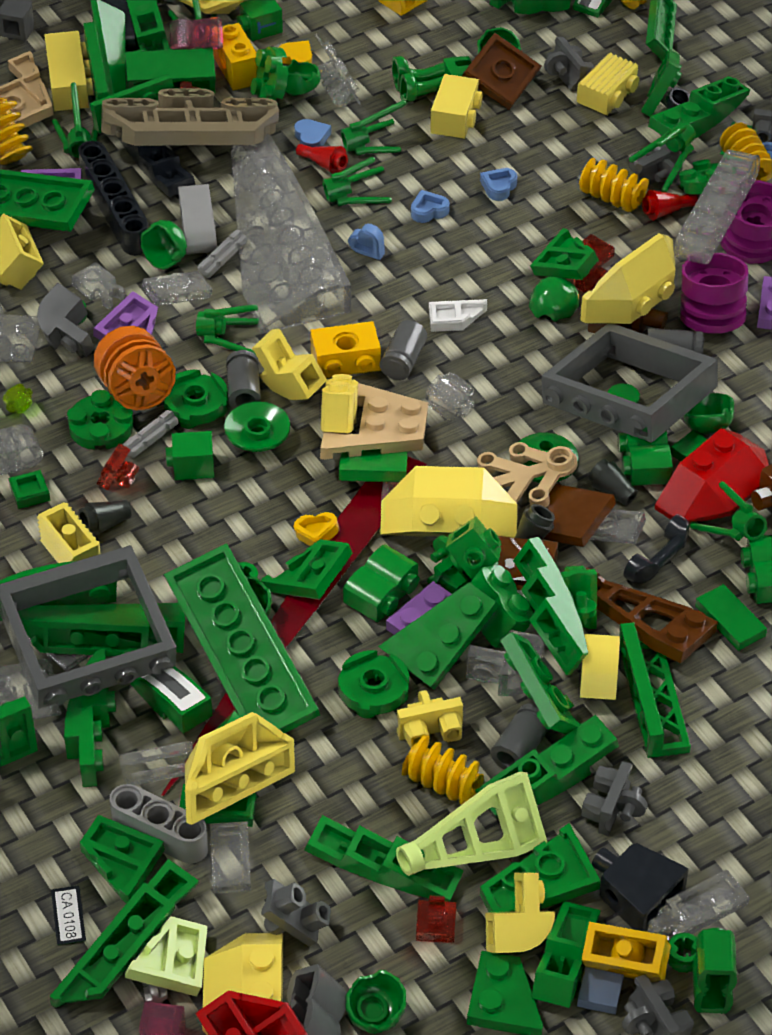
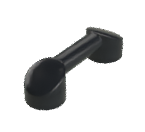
M676 514L669 521L664 532V537L670 541L650 560L638 553L632 556L624 569L623 576L635 584L646 583L653 579L658 571L681 548L685 547L689 532V520Z

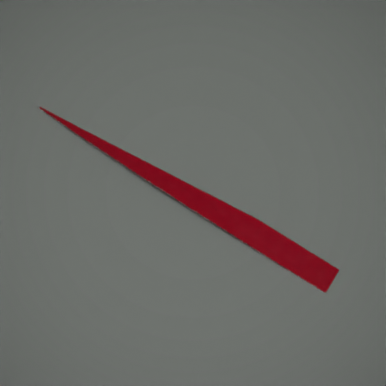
M408 456L407 474L415 466H427L426 463ZM365 482L337 518L339 532L329 541L349 543L353 554L320 600L292 595L286 596L271 620V624L285 649L381 527V501L399 482ZM225 693L213 712V716L208 720L161 796H164L185 772V763L198 739L214 731L233 711H236L227 693Z

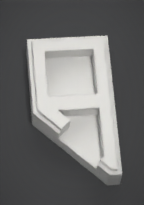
M487 299L429 302L431 332L464 330L487 311Z

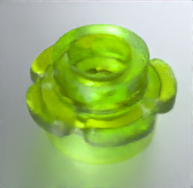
M16 384L11 387L2 398L6 405V410L10 413L16 411L18 414L25 412L32 405L31 395L33 391L30 388L26 389L23 384Z

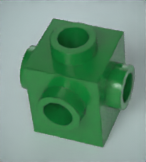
M475 516L448 535L446 549L450 552V559L456 569L460 572L465 571L470 579H472L482 567L499 564L500 546L502 544L494 530L491 528L486 529L477 516Z

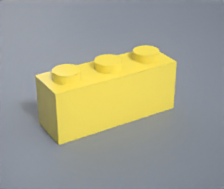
M79 31L44 34L54 111L73 109L71 98L72 82H75L77 85L79 109L89 108L88 96L93 95L92 78H86L91 77L89 60H84L88 59L85 42H80Z

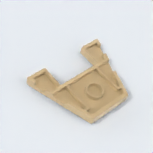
M28 51L8 60L9 70L18 79L0 86V98H6L7 101H17L18 105L11 109V112H20L21 117L15 120V124L24 123L26 128L54 115L53 105L46 87L40 78V72L35 65L32 52Z
M358 383L357 406L363 407L359 434L323 432L320 459H333V453L348 452L349 457L361 456L362 450L380 449L381 454L423 450L428 402Z

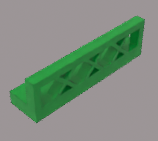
M635 623L620 624L619 652L647 758L690 753L691 744L666 656L655 651L656 655L650 662L645 660L642 649H649V647L639 640ZM650 673L663 680V684L658 689L651 686ZM657 701L671 708L666 717L659 715L656 705ZM664 729L676 734L680 742L663 744Z

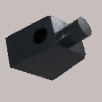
M638 843L631 844L619 857L603 847L597 852L592 861V866L603 873L599 893L601 899L633 930L646 932L686 890L687 867Z

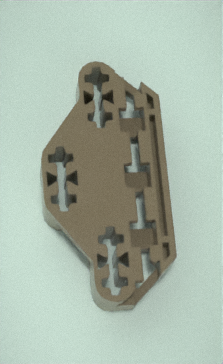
M200 88L162 89L158 92V101L150 98H109L102 101L101 131L104 134L122 138V142L134 146L256 145L263 142L266 135L274 134L276 132V124L279 122L278 105L273 99L227 98L221 101V108L214 107V92Z

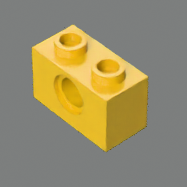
M235 23L212 29L214 59L232 90L251 86L252 79L256 78L258 67L255 62L257 52L241 25Z
M374 321L310 330L311 354H313L326 378H330L335 374L352 375L381 371L379 366L381 347Z
M589 922L581 960L585 967L623 974L624 977L633 979L646 974L650 982L665 980L671 945L666 935Z

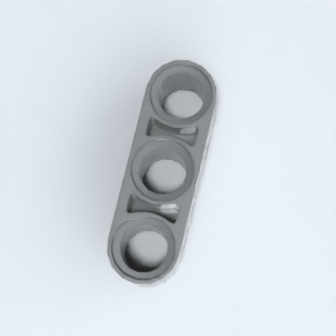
M209 184L179 186L181 220L187 242L186 255L211 253L217 248Z
M123 784L112 790L110 794V808L113 821L164 841L165 850L163 853L188 864L197 863L206 857L208 853V840L204 819L190 825L186 823L185 809L135 785Z

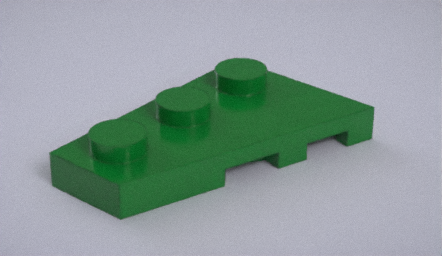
M469 582L378 647L388 655L390 653L400 658L410 672L435 690L500 605Z
M513 632L502 638L500 641L506 650L504 657L510 667L518 671L523 681L520 683V686L527 697L534 700L539 709L537 717L543 726L548 730L553 729L565 735L580 726L581 723L577 722L569 711L574 707L573 703L567 695H564L556 686L550 684V681L553 680V675L529 640Z
M568 823L549 842L543 841L534 847L533 853L519 863H512L481 885L480 896L488 912H515L514 873H539V880L543 881L545 888V899L543 904H540V909L599 890L601 880L570 823Z

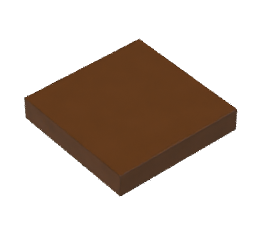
M494 33L464 71L462 77L479 79L478 89L510 110L540 71L542 65Z
M555 484L549 493L550 504L546 507L555 516L554 528L543 539L584 547L616 505L614 495Z

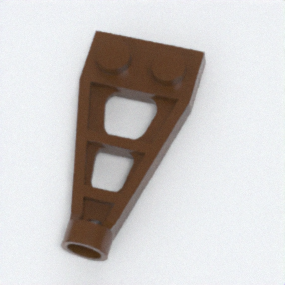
M597 573V609L619 625L634 622L639 640L649 648L682 663L716 633L718 621L706 616L703 612L607 581ZM620 600L636 607L628 613L614 602ZM652 612L669 617L672 621L662 630L658 631L651 628L641 619Z

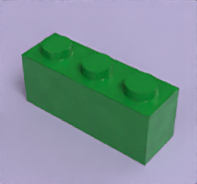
M196 47L193 49L125 52L127 89L168 74L173 79L174 88L208 89L215 94L216 75L213 48Z

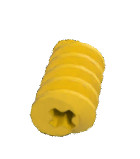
M2 97L0 98V165H7L24 158L27 153L33 150V147L31 145L23 146L22 143L29 139V135H19L18 133L25 128V124H15V120L21 117L20 112H11V109L18 105L17 101H7L6 98Z
M743 122L729 126L720 137V146L727 159H737L740 181L742 183L756 180L767 182L772 178V159L756 131L749 128Z
M591 158L582 171L579 180L580 190L586 194L590 193L595 198L601 197L602 201L606 203L611 202L615 207H622V210L626 212L637 209L646 195L649 179L643 178L638 183V174L633 173L627 179L628 170L623 168L617 174V165L612 164L607 169L608 164L606 160L602 159L596 165V159Z
M424 735L418 743L413 745L406 756L402 766V776L409 775V778L414 782L421 780V784L424 787L432 788L434 786L436 793L440 795L446 793L449 800L457 801L459 799V803L461 805L476 794L475 790L484 783V774L478 773L480 762L475 760L467 768V755L462 754L456 761H453L455 753L453 748H448L441 755L442 743L439 741L435 742L429 749L430 739Z

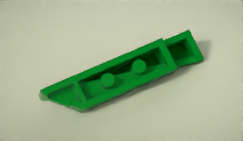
M91 0L93 22L83 23L95 96L96 100L126 90L125 13L101 0Z
M140 603L33 606L18 611L27 636L31 638L32 645L40 653L94 655L98 649H105L106 656H118L157 644V640ZM157 603L176 645V652L183 653L185 615L179 603Z
M168 859L148 884L144 882L53 991L50 995L51 1006L58 1008L64 1003L102 999L173 913L175 905L199 884V880Z

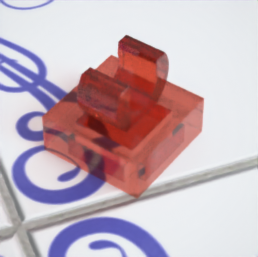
M120 443L104 465L97 485L109 490L116 480L120 486L129 489L135 480V475L139 471V467L136 464L126 461L131 449Z
M429 896V901L418 900L416 941L454 943L456 902H445L444 896Z

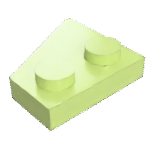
M171 916L161 927L159 933L153 936L137 959L130 963L125 972V978L197 997L202 988L207 926Z

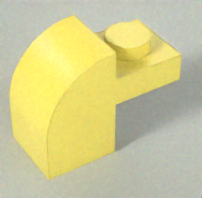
M280 329L270 330L252 348L264 368V371L259 375L262 381L273 392L289 400L309 399L327 381L313 354L295 355Z
M584 634L588 654L582 659L580 698L616 700L620 636Z
M514 873L515 912L485 913L486 951L492 953L524 952L537 947L547 938L553 927L555 912L540 911V904H543L545 899V888L543 881L539 880V873Z

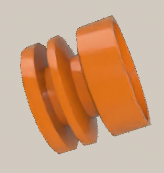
M133 325L119 327L107 333L98 343L94 353L95 371L114 399L124 408L135 411L150 409L160 404L171 393L175 384V366L165 350L161 348L156 339L145 329Z

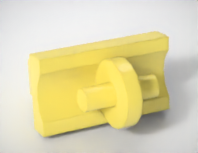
M427 690L419 691V702L407 704V708L397 710V734L399 740L406 739L410 748L418 743L424 735L430 739L429 734L441 732L443 741L453 742L462 738L463 703L460 697L443 700L441 697L430 700Z

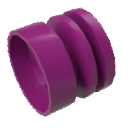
M761 180L745 181L737 184L729 191L719 234L721 246L728 255H733L749 264L764 263L772 260V183Z
M704 253L695 255L685 261L682 265L681 290L683 293L681 294L680 318L687 327L704 333H725L743 325L746 320V293L748 291L749 275L748 266L744 261L733 255L723 253Z

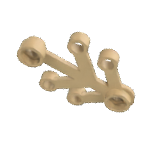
M517 442L510 446V460L497 457L492 452H484L477 458L478 467L485 468L489 474L496 471L506 473L493 478L502 488L511 486L507 493L516 503L534 478L544 476L538 487L529 491L528 497L530 506L532 504H539L545 508L550 504L549 493L558 479L572 474L578 465L576 455L568 447L557 446L548 452L528 447L523 442ZM528 461L538 463L532 466L523 465Z

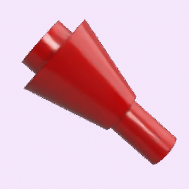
M299 144L296 148L297 155L311 159L331 174L343 171L348 164V155L343 146L311 147Z
M648 190L642 200L643 212L651 220H656L680 208L698 205L696 194L679 196L678 194Z

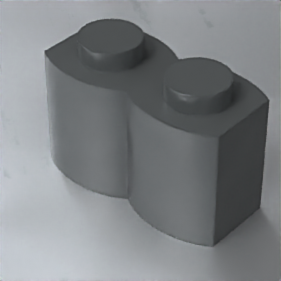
M318 964L295 970L288 985L287 1000L308 1035H341L339 1021L346 1009L347 992L345 988Z

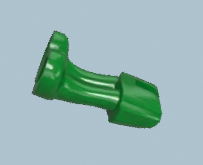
M395 56L392 58V75L397 91H400L401 101L405 100L406 103L415 101L418 97L438 91L444 74L462 76L472 61L469 56L443 58L442 63L429 68L411 69L404 57Z

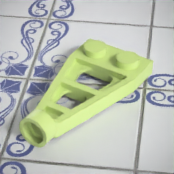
M518 772L487 785L419 838L397 847L396 856L403 872L410 876L424 869L517 857L533 850L534 847L543 841L547 843L528 774L526 772ZM495 807L503 837L498 841L482 843L479 841L474 822L486 810ZM461 826L467 848L447 854L442 837L456 827Z

